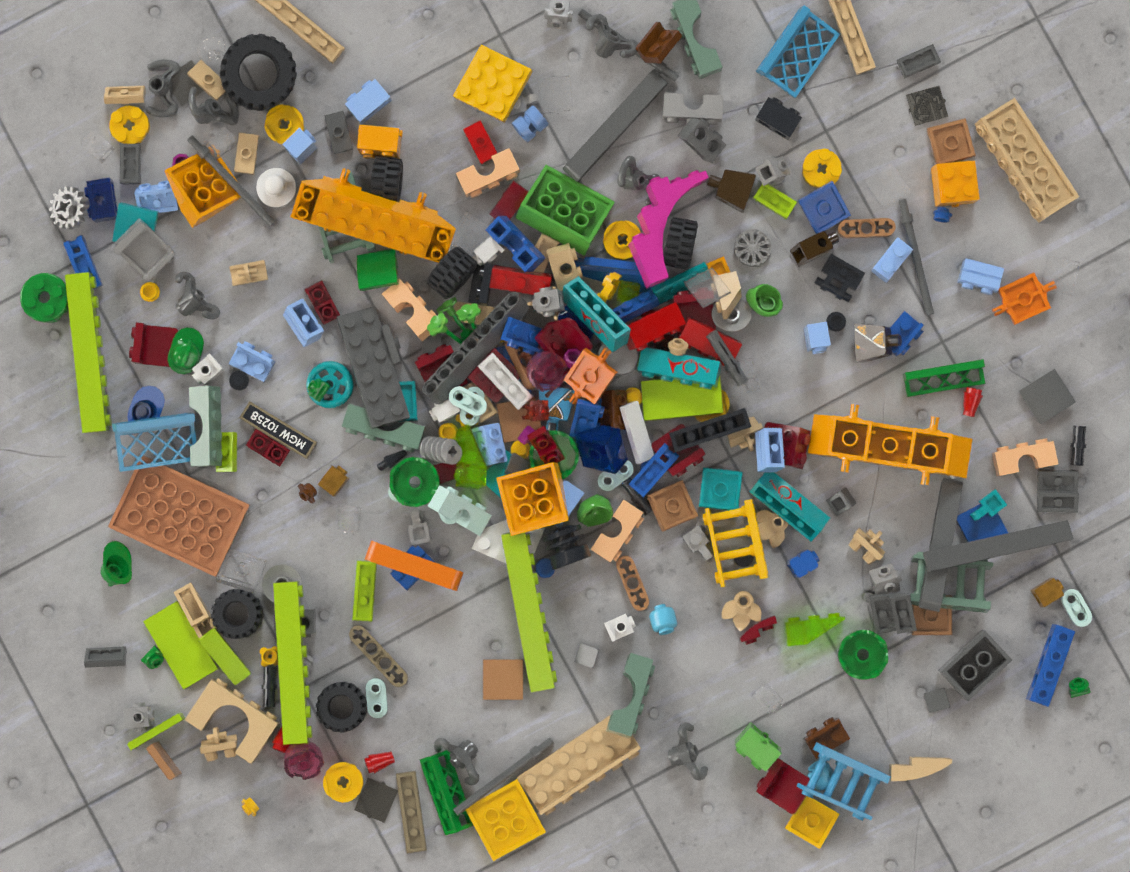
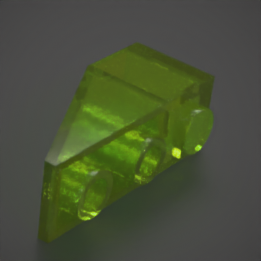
M465 425L459 428L456 434V441L462 449V457L457 462L454 478L456 480V487L478 490L486 486L487 466L470 426Z
M840 613L828 614V618H820V615L808 616V620H800V617L788 618V622H784L786 646L807 645L844 621L845 616H840Z

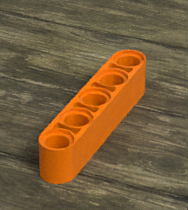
M372 540L365 556L367 561L454 591L458 590L464 573Z

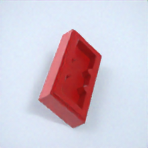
M481 120L463 129L481 165L492 160L491 156L498 154Z

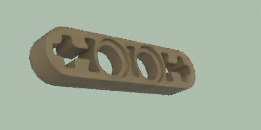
M360 625L352 627L349 632L351 641L395 687L404 686L408 681L406 671L365 627ZM355 629L357 631L362 630L363 633L361 635L365 639L368 636L371 639L365 642L363 647L360 645L363 641L360 638L355 639L353 637ZM370 643L376 644L378 648L377 652L373 655L366 651V647ZM382 658L390 659V668H381L380 660ZM395 665L398 669L394 671L398 675L401 673L404 675L402 678L403 683H396L394 681L396 677L393 675V673H391L390 676H388L387 672L391 671Z

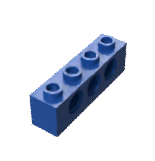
M1052 624L1026 696L1027 700L1049 707L1075 631Z

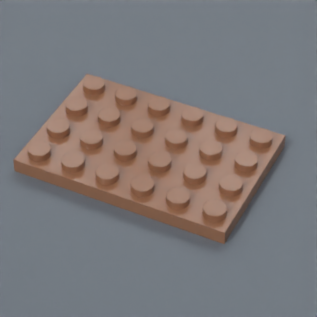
M144 455L141 458L145 463L153 461ZM165 465L134 470L108 527L217 577L250 504Z

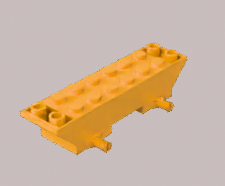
M346 168L342 169L340 179L323 176L322 179L301 181L290 218L323 227L325 231L328 229V232L333 230L398 250L401 254L404 252V255L408 253L437 263L449 251L456 228L440 217L438 211L424 205L427 194L424 193L422 197L423 192H419L416 202H407L401 199L399 202L386 199L361 191L362 187L348 182L350 170L347 169L345 175Z
M851 404L850 416L814 414L808 454L841 459V472H844L846 464L845 472L849 473L850 461H858L922 472L920 483L924 485L925 477V485H929L930 474L933 473L967 478L973 439L938 430L939 417H936L934 425L935 417L931 416L930 428L918 429L862 420L858 417L860 405H856L854 412L855 404Z

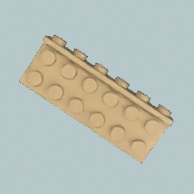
M1015 98L975 123L977 133L983 137L987 143L988 150L995 155L999 167L1006 172L1009 182L1015 186L1019 192L1020 199L1027 204L1031 216L1038 222L1043 221L1079 197Z
M609 715L517 776V779L538 809L539 814L545 813L547 816L556 810L555 806L560 802L565 804L573 798L571 795L575 792L582 793L588 789V784L593 780L598 782L606 777L605 772L612 769V771L620 768L623 765L622 761L626 758L632 760L640 754L638 750L641 747L633 735L630 738L607 732Z

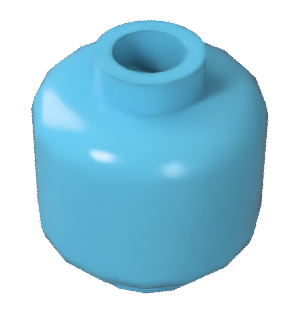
M665 604L655 606L649 615L652 629L659 633V635L674 632V628L678 624L674 609L666 607Z
M818 761L808 768V778H811ZM826 762L816 784V790H826L834 770L828 762Z

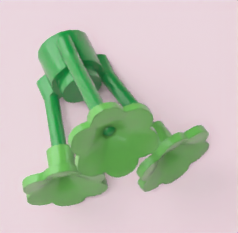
M453 297L450 300H446L436 309L438 316L435 315L431 318L427 330L432 336L441 332L446 333L461 345L476 329L475 318L481 313L478 304L474 303L471 305L465 304L456 312L453 305L457 303V299ZM446 311L462 330L460 333L461 338H458L445 326L448 319L443 312ZM467 320L471 324L472 330L466 329L461 321Z

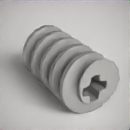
M427 436L420 445L421 455L427 461L453 465L462 457V449L453 439Z

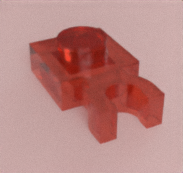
M548 400L530 401V405L522 406V409L527 410V414L522 416V420H549Z

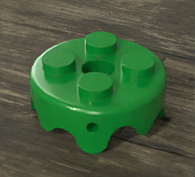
M39 273L30 277L24 283L20 292V303L24 312L38 322L55 323L59 321L69 310L66 283L60 277L50 273ZM43 292H48L50 295V299L46 303L40 301V295Z
M552 430L549 433L565 457L564 460L558 462L561 477L565 479L575 470L578 464L579 449L574 439L567 433ZM531 445L529 451L531 468L545 465L540 459L537 450Z
M405 458L394 466L390 472V491L398 502L405 506L420 507L428 504L440 485L437 469L432 463L423 458ZM414 476H417L421 481L417 488H413L410 485V479Z
M856 630L849 633L841 641L838 648V661L841 668L849 676L859 680L873 679L881 674L888 663V646L885 640L875 632ZM860 649L867 650L868 657L866 660H860L857 657Z

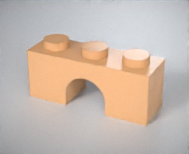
M510 148L491 156L495 169L490 175H480L474 165L456 173L466 197H477L486 188L491 190L500 185L499 182L505 179L510 181L518 177L517 174L520 173V169Z
M398 279L399 284L390 286L382 295L397 313L406 307L414 308L413 316L406 323L419 339L424 341L430 336L427 326L430 324L431 318L436 314L432 309L429 312L424 307L427 305L420 295L417 298L412 293L414 289L408 282L403 283L401 279Z
M1047 438L1035 440V445L1028 446V442L1016 444L1017 448L1009 449L1008 446L996 448L997 452L992 453L996 476L1019 472L1018 461L1023 455L1033 459L1035 469L1058 465L1054 441L1048 442Z
M623 500L612 516L621 523V533L614 538L607 537L601 533L590 550L610 563L612 560L617 561L622 553L619 549L623 543L627 545L633 537V534H631L634 526L639 528L644 518L641 517L643 512Z

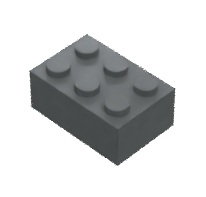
M981 630L938 671L964 700L969 701L1003 670L1012 659L985 630Z

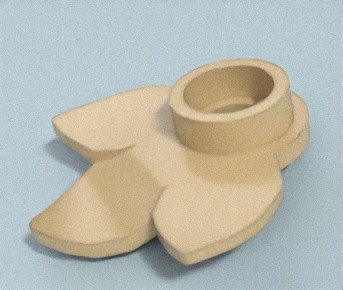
M768 510L757 512L756 516L759 523L761 540L769 539L772 548L778 547L785 539V529L788 527V523L776 513ZM775 519H780L782 524L776 525Z
M741 591L735 595L734 600L728 601L724 605L721 615L722 619L733 618L736 628L742 631L748 626L750 620H761V609L754 603L753 597L749 592ZM742 597H745L747 599V603L745 605L740 604V599Z

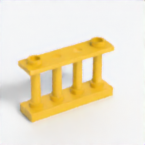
M753 499L745 500V505L742 508L711 514V509L707 508L705 509L706 513L703 514L704 524L709 527L718 571L715 572L716 583L720 584L721 587H726L725 580L754 574L760 576V579L769 578ZM739 516L748 518L749 525H746L745 528L715 533L713 523L715 521ZM746 535L752 538L753 544L750 547L719 553L717 541ZM747 555L756 557L757 564H754L753 567L723 572L721 562L723 560Z

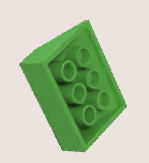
M545 165L521 203L516 219L562 244L569 243L571 249L575 248L576 252L585 256L615 202L576 182L554 168Z

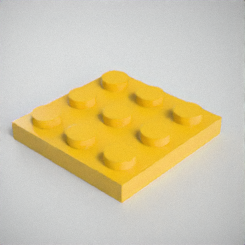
M481 45L453 97L505 123L533 71Z
M518 779L484 796L466 809L493 861L546 833Z

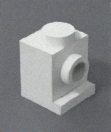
M488 236L472 251L474 254L472 258L477 261L479 266L485 262L489 264L497 257L495 253L497 251L502 253L504 249L491 236Z
M209 353L206 358L192 368L195 372L192 376L199 384L203 382L205 385H208L225 370L213 355ZM204 367L209 368V372L207 374H204L202 372V369Z
M449 399L441 404H434L435 407L429 411L434 422L438 420L440 424L460 413V409L454 406Z
M626 613L604 623L612 642L633 633V628L636 627L632 616L627 617ZM623 623L625 625L624 630L619 631L617 625Z

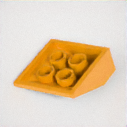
M210 146L208 148L210 154L236 180L214 146ZM198 154L164 171L180 210L192 228L210 219L241 198L204 158L201 159Z
M552 462L496 478L511 536L569 521L564 486L558 463Z

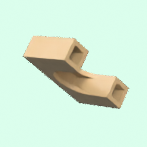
M219 678L217 680L211 679L185 718V721L202 731L206 728L215 712L222 706L233 705L239 707L247 715L249 729L235 754L252 764L279 725L278 717L269 711L265 713L260 710L261 706L255 701L251 700L248 702L243 698L245 695L236 689L232 691L227 688L228 684Z

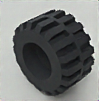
M383 156L376 157L371 174L370 194L399 202L403 180L402 159Z
M678 217L671 219L663 256L665 266L688 270L698 229L697 221Z
M460 246L455 247L436 265L428 277L427 284L446 300L456 294L471 277L476 269L477 261Z
M231 589L220 594L221 596L216 598L215 604L211 608L213 610L211 618H213L212 623L213 626H216L217 631L231 639H242L255 633L257 628L261 626V620L264 616L262 614L263 606L260 604L259 598H256L255 594L244 589ZM234 602H241L248 609V619L240 626L232 625L226 616L227 608Z
M336 682L327 686L318 696L315 707L317 708L316 715L319 717L320 723H323L325 728L333 732L344 733L353 730L362 723L367 713L365 694L352 683ZM338 695L349 697L353 703V712L345 719L336 718L330 710L332 699Z

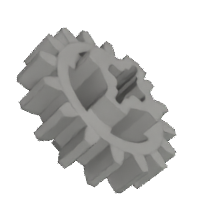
M64 186V189H58L59 194L53 193L55 199L50 200V203L53 204V207L49 208V211H53L50 218L55 219L54 224L59 225V228L73 230L74 227H80L79 222H85L83 217L84 215L88 216V213L85 211V209L89 208V205L85 204L88 198L82 197L84 192L78 191L79 188Z

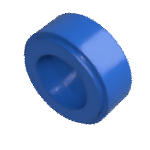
M548 558L540 559L536 564V572L542 578H549L555 572Z

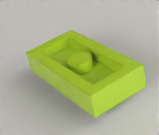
M762 184L753 197V200L784 219L788 218L797 203L769 184L765 186Z
M221 432L222 466H216V472H237V432Z

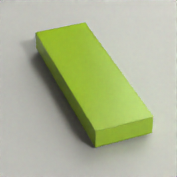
M357 561L352 620L373 622L376 563Z
M215 627L199 638V642L234 685H237L251 674V671Z
M180 712L130 741L127 744L129 749L133 750L183 721L185 719L183 713Z

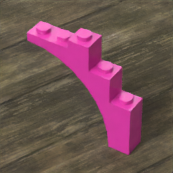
M696 170L689 173L687 178L681 179V177H677L670 182L668 177L661 178L660 176L649 180L650 183L645 189L652 205L641 208V212L637 215L643 233L633 236V240L628 244L646 288L660 284L669 277L664 263L662 248L667 218L676 202L683 195L703 184L709 178L706 170L700 173Z

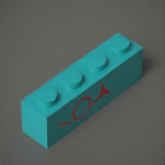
M579 276L563 286V302L612 352L628 343L631 329Z
M645 348L641 350L637 370L639 373H642V377L653 378L654 376H659L661 380L673 382V379L680 380V384L692 386V383L700 384V388L711 390L712 387L718 386L722 364L716 360L689 355L676 356L668 351Z
M764 472L749 491L811 542L830 519L827 514L775 472Z

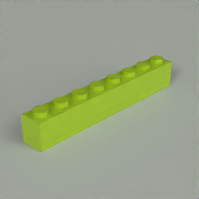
M90 272L65 275L82 433L109 431V426H112L111 415L107 412L110 400L109 396L105 394V387H107L108 383L107 376L103 375L105 357L101 355L100 347H103V338L101 335L99 336L98 328L101 327L100 316H97L96 308H99L98 297L94 295L93 289L97 287L96 278Z
M510 532L501 534L530 690L531 692L552 689L554 688V683L558 681L556 671H552L550 663H554L552 651L547 649V644L550 643L548 631L544 632L543 624H546L545 612H540L539 607L540 604H543L541 592L537 593L535 586L539 584L537 573H533L532 565H535L534 554H529L528 546L532 545L530 533L511 536Z
M299 581L273 583L283 745L308 743L309 738L313 737L312 726L308 725V718H311V706H307V698H310V687L306 686L309 669L308 665L305 666L304 658L307 657V645L303 646V637H306V626L302 625V617H305L304 605H301L300 597H304L303 585H300Z

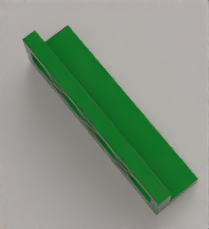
M984 359L903 373L906 396L912 397L986 384L983 372L985 367ZM978 369L980 381L972 382L966 377L971 370ZM956 373L962 378L957 385H952L947 381L950 374ZM936 376L942 381L938 388H932L927 384L931 377ZM917 380L923 385L919 391L911 392L909 381Z
M447 750L419 759L445 835L457 833L474 826L466 810L461 814L465 816L467 824L462 826L459 820L460 814L457 816L453 810L457 807L452 800L454 794L458 796L459 804L465 801L466 798L456 769L450 762V752ZM441 756L445 758V768L440 765L438 758ZM447 775L452 778L453 783L451 787L447 785Z

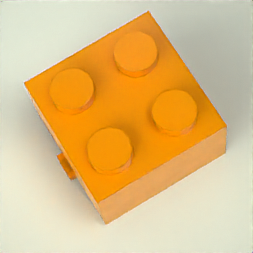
M359 125L357 149L360 155H363V158L375 159V156L400 158L403 130L392 127Z
M975 161L936 164L931 168L935 207L951 206L953 208L959 207L962 204H973L980 200Z

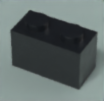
M768 97L756 116L755 121L789 141L802 117L799 116L800 113L794 108L790 107L788 109L784 107L783 102L779 99Z

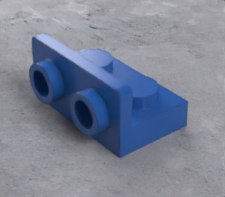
M905 311L890 327L891 335L900 334L902 338L901 346L892 347V354L896 357L900 353L904 355L911 347L909 345L910 341L913 338L917 340L924 332L921 330L924 324L917 322Z
M508 317L501 336L502 340L508 342L507 346L518 349L519 346L524 347L523 352L534 355V352L542 354L543 351L538 348L539 344L534 339L542 328Z
M601 398L596 404L585 400H577L569 436L593 441L594 434L598 435L601 423L597 422L598 417H603L605 408L601 406Z

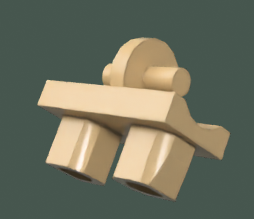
M265 260L229 266L233 286L268 280Z
M750 417L749 420L752 427L728 435L730 447L739 445L740 449L748 447L750 452L754 451L753 445L756 444L755 432L763 429L762 424H758L755 417Z
M858 528L849 543V546L856 552L862 546L868 550L862 558L869 565L877 559L880 560L885 553L881 548L884 542L879 538L882 535L880 530L875 534L871 529L865 533Z
M214 727L213 734L206 735L207 740L201 741L200 752L205 755L208 762L218 759L217 751L224 750L225 757L227 758L236 756L237 734L227 736L226 731L219 732L218 727Z

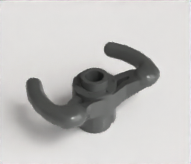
M596 14L589 17L586 22V29L588 31L593 30L595 22L598 23L599 40L595 44V52L598 56L608 58L615 50L629 49L620 52L622 58H629L637 53L636 46L638 43L633 39L621 38L617 31L609 28L605 16Z
M162 59L148 64V70L152 71L159 67H169V69L162 75H156L149 80V90L160 97L168 108L167 110H157L148 106L145 110L148 114L160 118L176 115L179 107L172 99L173 78L180 72V65L172 60Z
M191 87L188 103L191 113L198 123L208 124L211 121H220L229 125H236L238 123V107L232 99L230 100L226 96L231 109V115L221 110L220 104L212 98L207 99L197 107V88Z
M627 156L619 169L617 183L619 187L627 190H640L644 185L650 183L649 180L659 175L644 174L636 167V159L633 156ZM649 197L645 200L646 206L652 204Z
M179 272L176 275L175 282L181 283L185 279L186 284L184 295L176 304L177 310L184 316L192 315L195 311H202L204 318L217 319L220 315L219 308L204 300V294L199 289H196L195 277L188 272Z
M684 722L678 728L679 744L668 751L669 761L672 765H685L691 771L692 777L695 780L701 781L707 776L708 767L703 766L700 771L694 761L697 759L698 749L696 745L688 742L686 731H693L694 726Z
M444 738L435 740V752H440L441 747L450 752L451 764L457 769L459 767L461 769L465 768L468 772L469 777H466L464 782L468 785H476L479 782V774L474 770L472 763L478 752L476 745L470 740L463 741L459 746L450 744Z

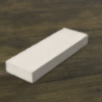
M493 353L478 365L480 370L517 410L533 397Z
M633 401L619 408L636 464H641L650 460L654 453L639 402Z

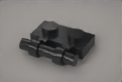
M830 254L821 270L822 273L827 275L826 279L823 280L817 277L814 283L820 286L821 290H827L836 295L835 298L849 302L852 295L846 293V290L849 287L855 291L865 272ZM832 279H835L843 285L839 289L830 284Z

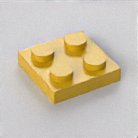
M806 796L796 814L790 817L785 829L820 849L840 814L814 798Z

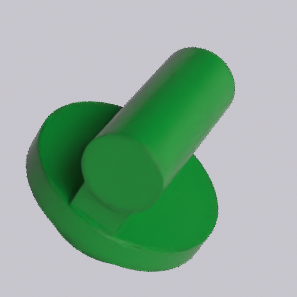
M319 378L312 380L307 388L309 391L308 395L320 402L331 385Z
M154 645L141 661L149 669H155L162 664L164 656L160 649Z
M1077 677L1069 682V695L1071 698L1091 693L1089 682L1086 679Z

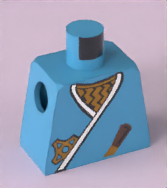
M539 385L540 418L547 419L546 429L548 431L558 430L559 421H568L573 406L572 402L570 403L569 401L575 392L573 389Z

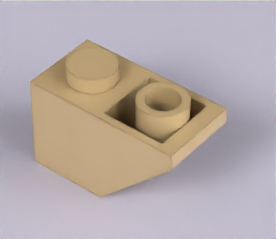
M736 271L713 276L714 284L710 285L711 291H713L714 296H717L718 299L715 302L717 312L722 313L723 320L729 317L742 297Z

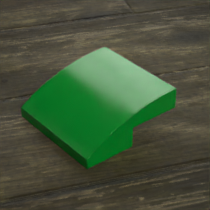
M395 249L357 255V278L360 291L399 284L398 261Z

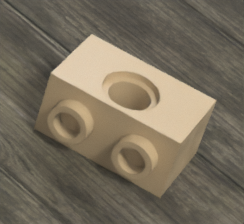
M569 243L546 250L557 289L563 291L565 284L578 276L583 278L580 266L576 267L574 260H578L575 248L571 249ZM567 263L571 265L570 268L567 270L561 269V266L563 264Z

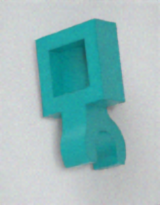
M994 489L978 501L981 507L971 513L970 516L974 521L979 520L986 513L989 517H992L1006 507L1007 504L997 490Z

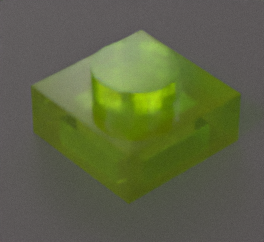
M620 280L616 297L617 301L625 302L637 297L640 283Z

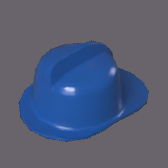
M155 386L140 388L134 395L129 407L128 421L160 417L165 403L162 391Z

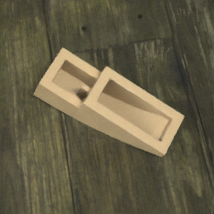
M191 582L174 592L190 625L194 628L199 638L214 627L216 628V626H213V618H211L209 610Z
M909 756V764H889L890 781H907L931 775L952 764V759Z

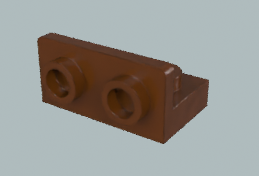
M655 22L636 46V51L645 63H662L682 35L679 30H665L660 22Z
M605 391L601 396V406L605 407L603 417H598L597 421L601 423L599 432L626 430L619 407L627 404V391Z
M831 717L823 722L824 726L817 729L814 727L806 732L807 736L803 739L815 759L819 758V752L813 750L816 742L834 749L850 739L839 718L834 719Z

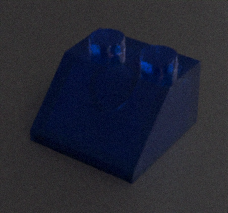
M602 425L575 434L583 467L616 474L628 461L619 428Z

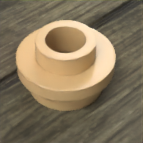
M675 338L668 343V348L671 354L681 356L687 351L688 343L681 338Z

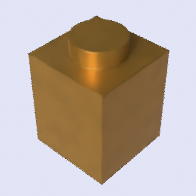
M339 465L337 468L331 466L318 485L335 497L349 480V477L346 476L348 472Z
M1049 578L1030 590L1040 607H1046L1064 596L1062 591L1064 587L1055 578Z

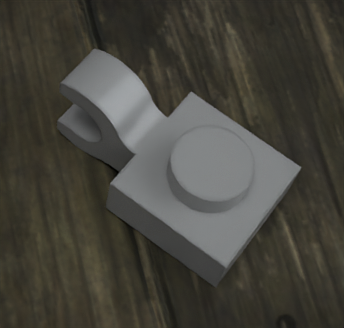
M521 92L509 117L523 114L527 110L526 106L540 103L537 93L524 97Z
M419 509L412 510L413 525H408L411 545L431 542L428 523H421Z
M699 525L682 536L693 553L699 550L705 561L713 557L705 546L710 541Z

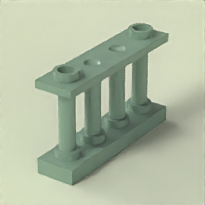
M350 172L347 181L357 186L354 175ZM319 226L325 246L321 248L324 259H329L330 263H334L333 255L358 247H366L368 252L376 250L374 243L362 239L330 248L327 236L339 232L333 230L328 232V229L325 231L323 227Z
M917 552V554L911 557V562L918 563L916 591L910 594L911 604L919 606L926 568L923 557L924 552ZM988 559L955 566L958 567L956 595L953 598L946 597V594H943L941 608L988 613L991 609V601H986L984 598L985 570H990L993 567V562H988ZM966 568L977 569L976 597L973 600L966 599V596H964Z

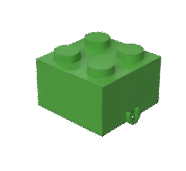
M752 722L735 739V750L744 758L747 755L752 761L751 764L759 771L763 769L766 772L782 754L781 747L768 737V733L762 732Z

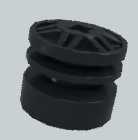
M580 524L561 527L541 538L543 543L552 540L553 545L545 547V550L555 549L556 551L554 555L549 557L553 570L591 557L588 545H578L577 543L578 540L584 537V534L574 535L575 531L582 529Z

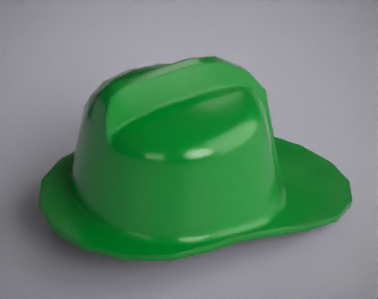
M187 327L175 334L167 360L171 369L176 373H191L193 371L192 368L199 363L204 347V340L199 331Z
M118 541L108 543L103 551V564L100 573L109 587L127 584L132 579L131 553L123 543Z

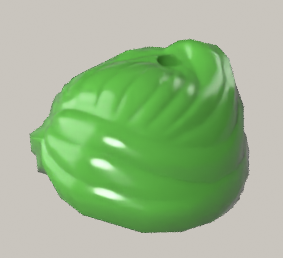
M760 284L755 288L749 289L746 293L748 305L761 316H775L783 308L780 292L771 285Z
M599 494L583 501L577 510L578 522L587 527L609 522L613 516L610 500Z

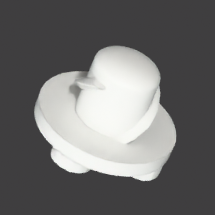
M271 168L259 177L256 186L257 194L261 201L270 207H285L295 196L296 182L288 171L281 168Z

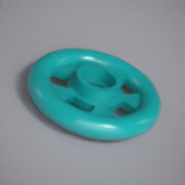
M326 361L316 365L310 371L307 377L306 388H308L312 380L318 378L325 382H333V387L329 388L326 392L329 395L333 394V400H325L323 397L318 402L309 396L314 403L324 408H336L343 405L350 398L354 382L350 371L344 365L335 361ZM323 370H327L329 375H326L323 378H321L319 373ZM336 371L343 375L340 380L333 375ZM340 385L345 386V391L342 395L337 393Z

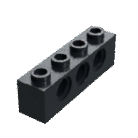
M742 408L670 432L669 435L675 452L752 426L746 408Z

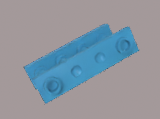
M816 742L813 750L819 752L818 757L820 758L808 785L797 784V787L803 790L802 794L813 798L815 795L853 812V817L861 821L864 818L872 820L873 817L865 813L877 784H880L881 781L888 784L891 776ZM832 758L836 760V767L824 794L814 789L826 762ZM847 766L852 767L853 775L841 801L831 798L843 770ZM865 773L869 775L870 781L856 809L849 806L848 803L860 777H863Z

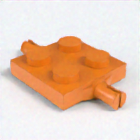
M1033 272L999 288L998 292L1002 299V305L992 309V311L995 312L1000 309V311L994 313L995 316L1006 312L1013 324L1016 325L1050 309L1051 306L1047 300V292L1056 289L1057 286L1054 285V281L1042 285Z
M587 348L582 351L564 378V381L575 391L569 399L570 403L572 402V404L576 405L577 400L581 397L587 398L593 404L599 401L618 373L605 361L609 354H611L610 350L607 351L608 349L604 348L599 356Z

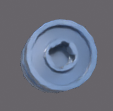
M533 105L524 112V117L519 116L511 123L527 143L536 136V131L541 132L549 125L543 115Z

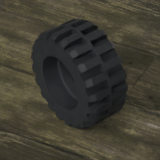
M250 34L236 40L227 49L220 65V78L223 90L225 89L230 100L232 99L235 104L247 110L263 111L274 108L289 96L294 88L297 77L296 63L292 58L291 51L287 50L286 45L282 41L279 42L275 37L265 36V34ZM253 54H262L273 61L277 70V76L270 88L264 91H253L243 84L239 70L241 63L246 57Z

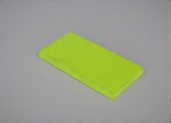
M720 376L718 386L712 387L711 390L700 388V384L692 383V386L680 384V380L673 379V382L661 379L641 381L644 421L724 413Z
M178 601L143 621L183 690L218 670L213 658L199 642L198 635L190 625Z

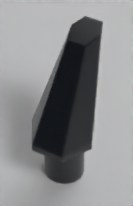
M406 450L385 456L384 460L377 464L378 469L382 471L387 467L392 468L407 455Z

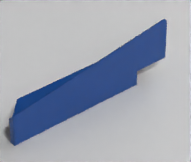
M594 257L574 260L576 267L580 266L582 275L586 278L603 282L606 275L616 272L622 275V278L619 279V287L643 293L649 290L652 291V288L657 286L654 285L646 288L636 262Z

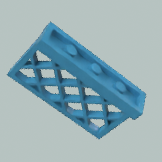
M804 5L798 9L756 69V72L761 76L764 75L786 93L796 98L840 33L810 12V9ZM809 17L815 21L817 30L806 31L805 23ZM821 31H828L834 36L829 42L822 43ZM817 32L819 43L809 45L807 34ZM804 34L805 46L795 47L794 38L796 35ZM819 46L820 56L811 59L809 47ZM806 48L807 60L798 61L796 50ZM792 50L794 62L784 63L783 54L785 51ZM808 62V73L800 75L798 63ZM795 64L796 76L786 77L785 65ZM781 66L783 78L776 79L770 72L774 67ZM797 78L798 87L795 91L788 88L787 79Z
M183 413L113 423L112 428L115 433L119 471L190 462V457L185 458L180 452L186 444L192 446L196 443L195 414ZM189 426L190 434L185 440L177 433L182 427ZM163 429H168L173 433L167 442L158 437ZM143 432H148L153 436L147 446L139 440ZM129 435L134 440L126 448L121 444L120 436ZM175 436L183 441V444L177 451L169 445ZM155 439L164 444L158 454L149 448ZM136 441L145 447L138 457L130 451ZM167 447L175 452L171 460H165L161 457V454ZM147 450L156 456L151 463H145L141 460ZM127 453L136 458L131 466L124 467L123 458Z

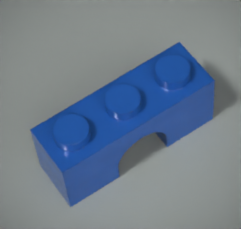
M498 216L485 229L498 244L504 245L514 255L512 259L524 272H533L546 259L507 216Z

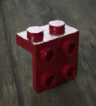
M708 289L696 290L697 293L689 294V291L677 292L676 296H673V303H677L684 320L689 316L716 329L712 319L714 307L713 291L708 292Z
M571 318L548 322L534 338L558 368L564 366L563 357L568 349L576 348L582 352L585 348L588 350L593 348L588 336L580 330L576 321Z
M136 322L135 327H132L131 338L134 339L133 347L131 346L129 350V358H132L131 362L170 367L167 360L168 353L178 329Z
M443 344L435 349L436 352L430 355L425 353L417 357L418 360L415 361V364L424 382L454 352L451 345L446 346V344ZM467 378L459 385L460 387L468 383Z
M495 348L483 359L484 361L493 353L517 380L520 379L516 368ZM478 366L467 377L493 402H499L504 396Z
M767 422L764 428L782 429L785 465L803 470L807 460V447L811 441V431L801 427Z
M679 424L651 444L654 452L656 453L666 443L669 446L668 449L675 453L669 433L686 426ZM698 445L676 452L679 455L678 459L667 471L671 477L676 475L679 478L688 472L686 469L688 466L693 464L695 467L704 461L703 456L706 453ZM664 455L660 457L664 463L669 460Z
M777 758L769 767L765 778L762 777L759 780L756 792L794 815L806 798V795L802 794L803 790L797 787V784L800 783L807 786L810 778Z

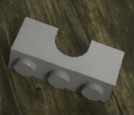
M664 93L662 120H667V123H678V120L688 123L692 117L699 120L702 118L710 125H718V122H722L723 95H703L702 106L696 110H691L684 104V94Z

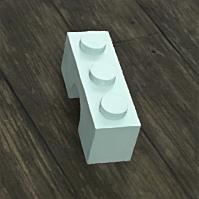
M439 485L428 507L451 520L460 510V516L456 523L480 536L492 516L485 512L487 508L477 502L475 505L471 504L473 500L464 494L461 497L457 496L459 491L450 486L445 489Z

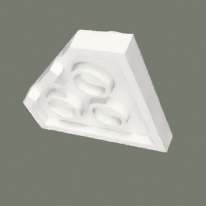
M507 520L484 528L481 535H477L472 549L506 563L501 534L510 532ZM546 527L525 532L526 534L530 533L532 545L528 546L529 554L535 553Z

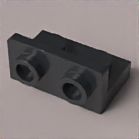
M485 263V265L481 266L477 264L473 272L469 303L488 306L493 264Z

